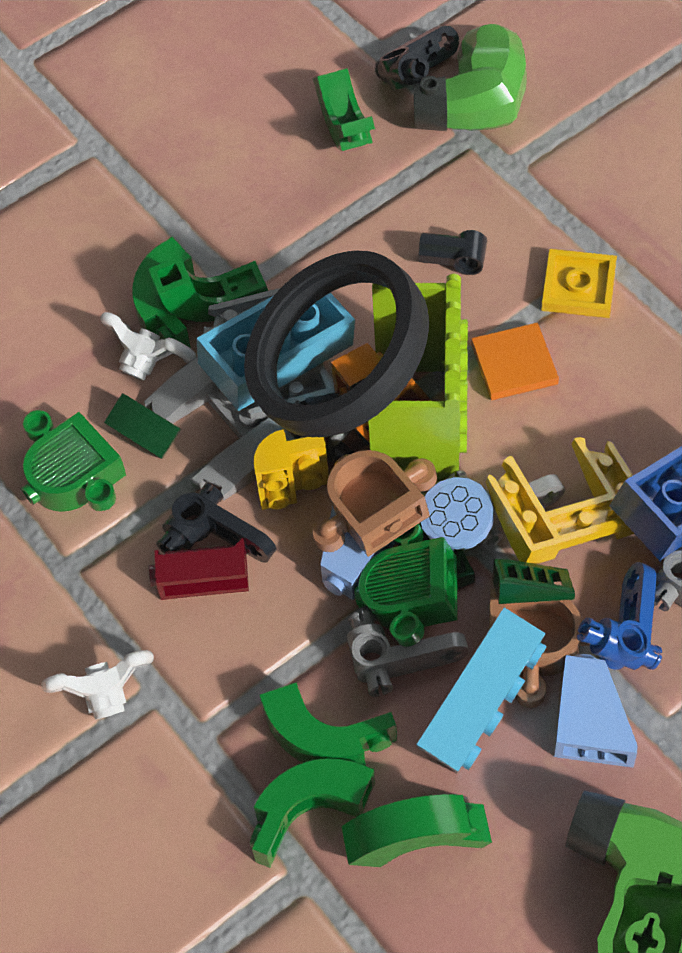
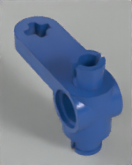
M636 562L629 568L622 584L619 622L607 617L596 622L592 618L586 617L579 625L578 632L583 634H578L577 639L590 644L591 653L597 655L600 660H605L607 667L610 669L619 670L627 667L636 670L643 665L647 669L654 670L661 662L662 656L658 654L662 653V648L651 644L656 570L641 562Z

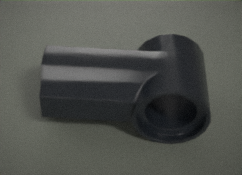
M475 230L463 231L459 236L422 233L419 242L418 262L454 266L456 271L465 275L479 274L484 265L488 242L487 237Z

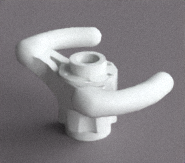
M104 312L100 316L101 323L114 331L124 347L119 360L121 363L119 370L144 381L146 376L151 374L156 362L171 354L181 357L186 363L196 358V353L191 348L173 338L159 340L160 336L141 328L139 333L132 332L130 326L123 323L117 315L109 312Z
M149 650L135 651L125 655L124 660L120 661L113 668H109L108 663L104 662L85 668L86 675L83 677L67 676L64 673L56 674L43 680L41 687L46 693L64 690L83 697L86 700L89 713H93L95 720L125 711L123 704L127 702L122 687L136 667L141 668L153 662L154 655Z

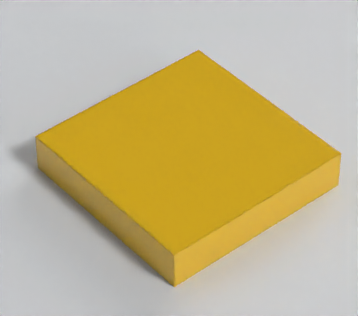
M549 249L541 311L610 318L617 256Z

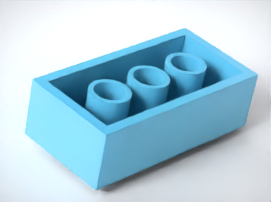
M332 293L327 294L312 305L295 323L286 337L277 363V383L279 388L353 346L355 319ZM272 297L197 338L198 364L237 411L255 402L246 384L244 370L245 353L254 325Z
M504 607L416 744L417 747L456 773H458L461 767L469 771L482 750L476 745L482 733L489 737L491 736L504 715L497 711L504 699L512 703L526 681L519 677L525 666L532 670L547 646L542 644L541 640L546 633Z

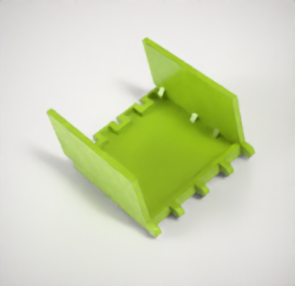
M458 274L448 275L446 283H415L425 299L429 315L427 343L416 372H445V401H392L383 411L368 421L370 450L388 455L403 471L413 460L422 458L431 461L437 474L436 484L445 480V478L453 473L455 477H458L459 453H467L468 319H461V277ZM372 283L375 352H381L384 355L395 329L396 304L390 289Z

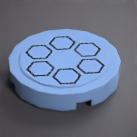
M453 477L440 481L429 489L425 495L430 516L421 522L422 529L429 539L444 537L453 551H455L454 549L464 548L466 550L475 547L487 537L493 527L494 507L491 497L481 484L469 478Z

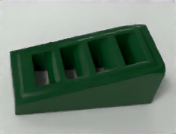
M494 559L492 581L499 604L575 599V591L568 569L509 559ZM554 582H561V585H556Z

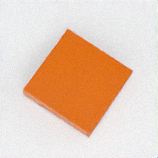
M538 322L471 338V346L491 401L558 385L559 376Z

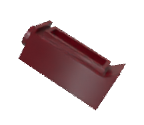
M244 538L233 547L228 545L169 551L161 555L158 550H154L155 564L149 565V580L151 587H157L161 600L249 591L247 553Z

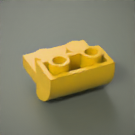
M282 429L271 433L261 441L254 454V470L262 510L285 508L289 504L297 503L296 490H314L327 484L329 473L324 437H305L286 441L285 432Z

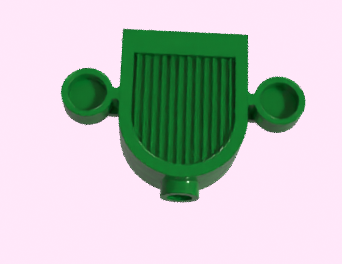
M36 410L27 414L23 420V427L27 437L35 441L27 451L23 462V470L28 483L22 486L21 490L32 505L38 502L43 507L58 512L75 510L87 503L96 511L110 509L116 502L113 484L126 476L121 456L80 412L56 428L53 426L50 415L45 411Z
M419 524L394 540L397 547L384 550L373 557L363 569L359 585L355 586L354 589L358 607H368L376 620L385 628L390 629L395 640L404 647L417 644L424 636V627L458 620L456 555L444 537L422 541L424 532Z

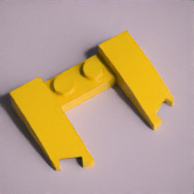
M577 437L573 439L572 448L594 498L545 512L512 456L507 457L503 461L501 467L506 473L498 481L492 475L487 477L485 483L498 519L519 561L539 564L555 559L559 550L611 534H614L617 539L634 534L609 506L624 481L633 476L612 442L607 441L604 453L589 451L586 447L585 438Z

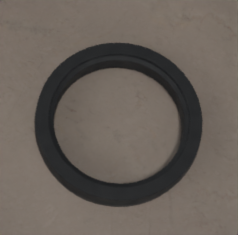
M356 250L337 253L304 268L276 292L261 312L251 332L245 353L244 370L246 384L253 400L271 420L286 430L301 436H333L366 423L383 411L401 393L421 361L429 332L428 308L421 291L409 274L395 262L381 254L370 251ZM374 283L390 289L396 304L395 329L385 354L372 372L347 393L324 403L299 405L284 400L277 383V363L283 343L300 317L318 300L348 285Z

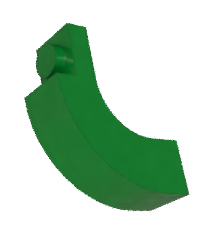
M348 68L313 78L322 114L336 147L340 151H345L373 143L370 130L375 129L372 116L364 117L354 94Z
M170 237L155 247L139 265L133 280L132 295L141 328L160 336V340L173 338L191 348L186 326L165 308L148 268L181 256L186 270L195 276L192 257L173 237Z
M181 256L148 268L165 308L178 318L188 321H215V317L208 314L210 305L268 291L256 261L214 277H197L190 274L186 270Z
M297 682L260 694L262 709L274 738L289 755L302 763L329 758L348 760L366 766L365 751L379 752L390 747L392 742L397 741V725L392 712L353 725L338 727L322 723L310 714L303 702Z
M328 758L308 761L280 774L264 789L254 805L257 821L263 823V825L260 823L256 825L250 839L255 862L271 868L289 826L297 817L309 810L331 808L354 817L363 814L375 786L374 769L348 760Z
M456 794L421 796L389 803L367 811L341 826L348 865L382 867L398 856L427 847L459 846L484 848L492 843L484 804L465 803L463 795Z

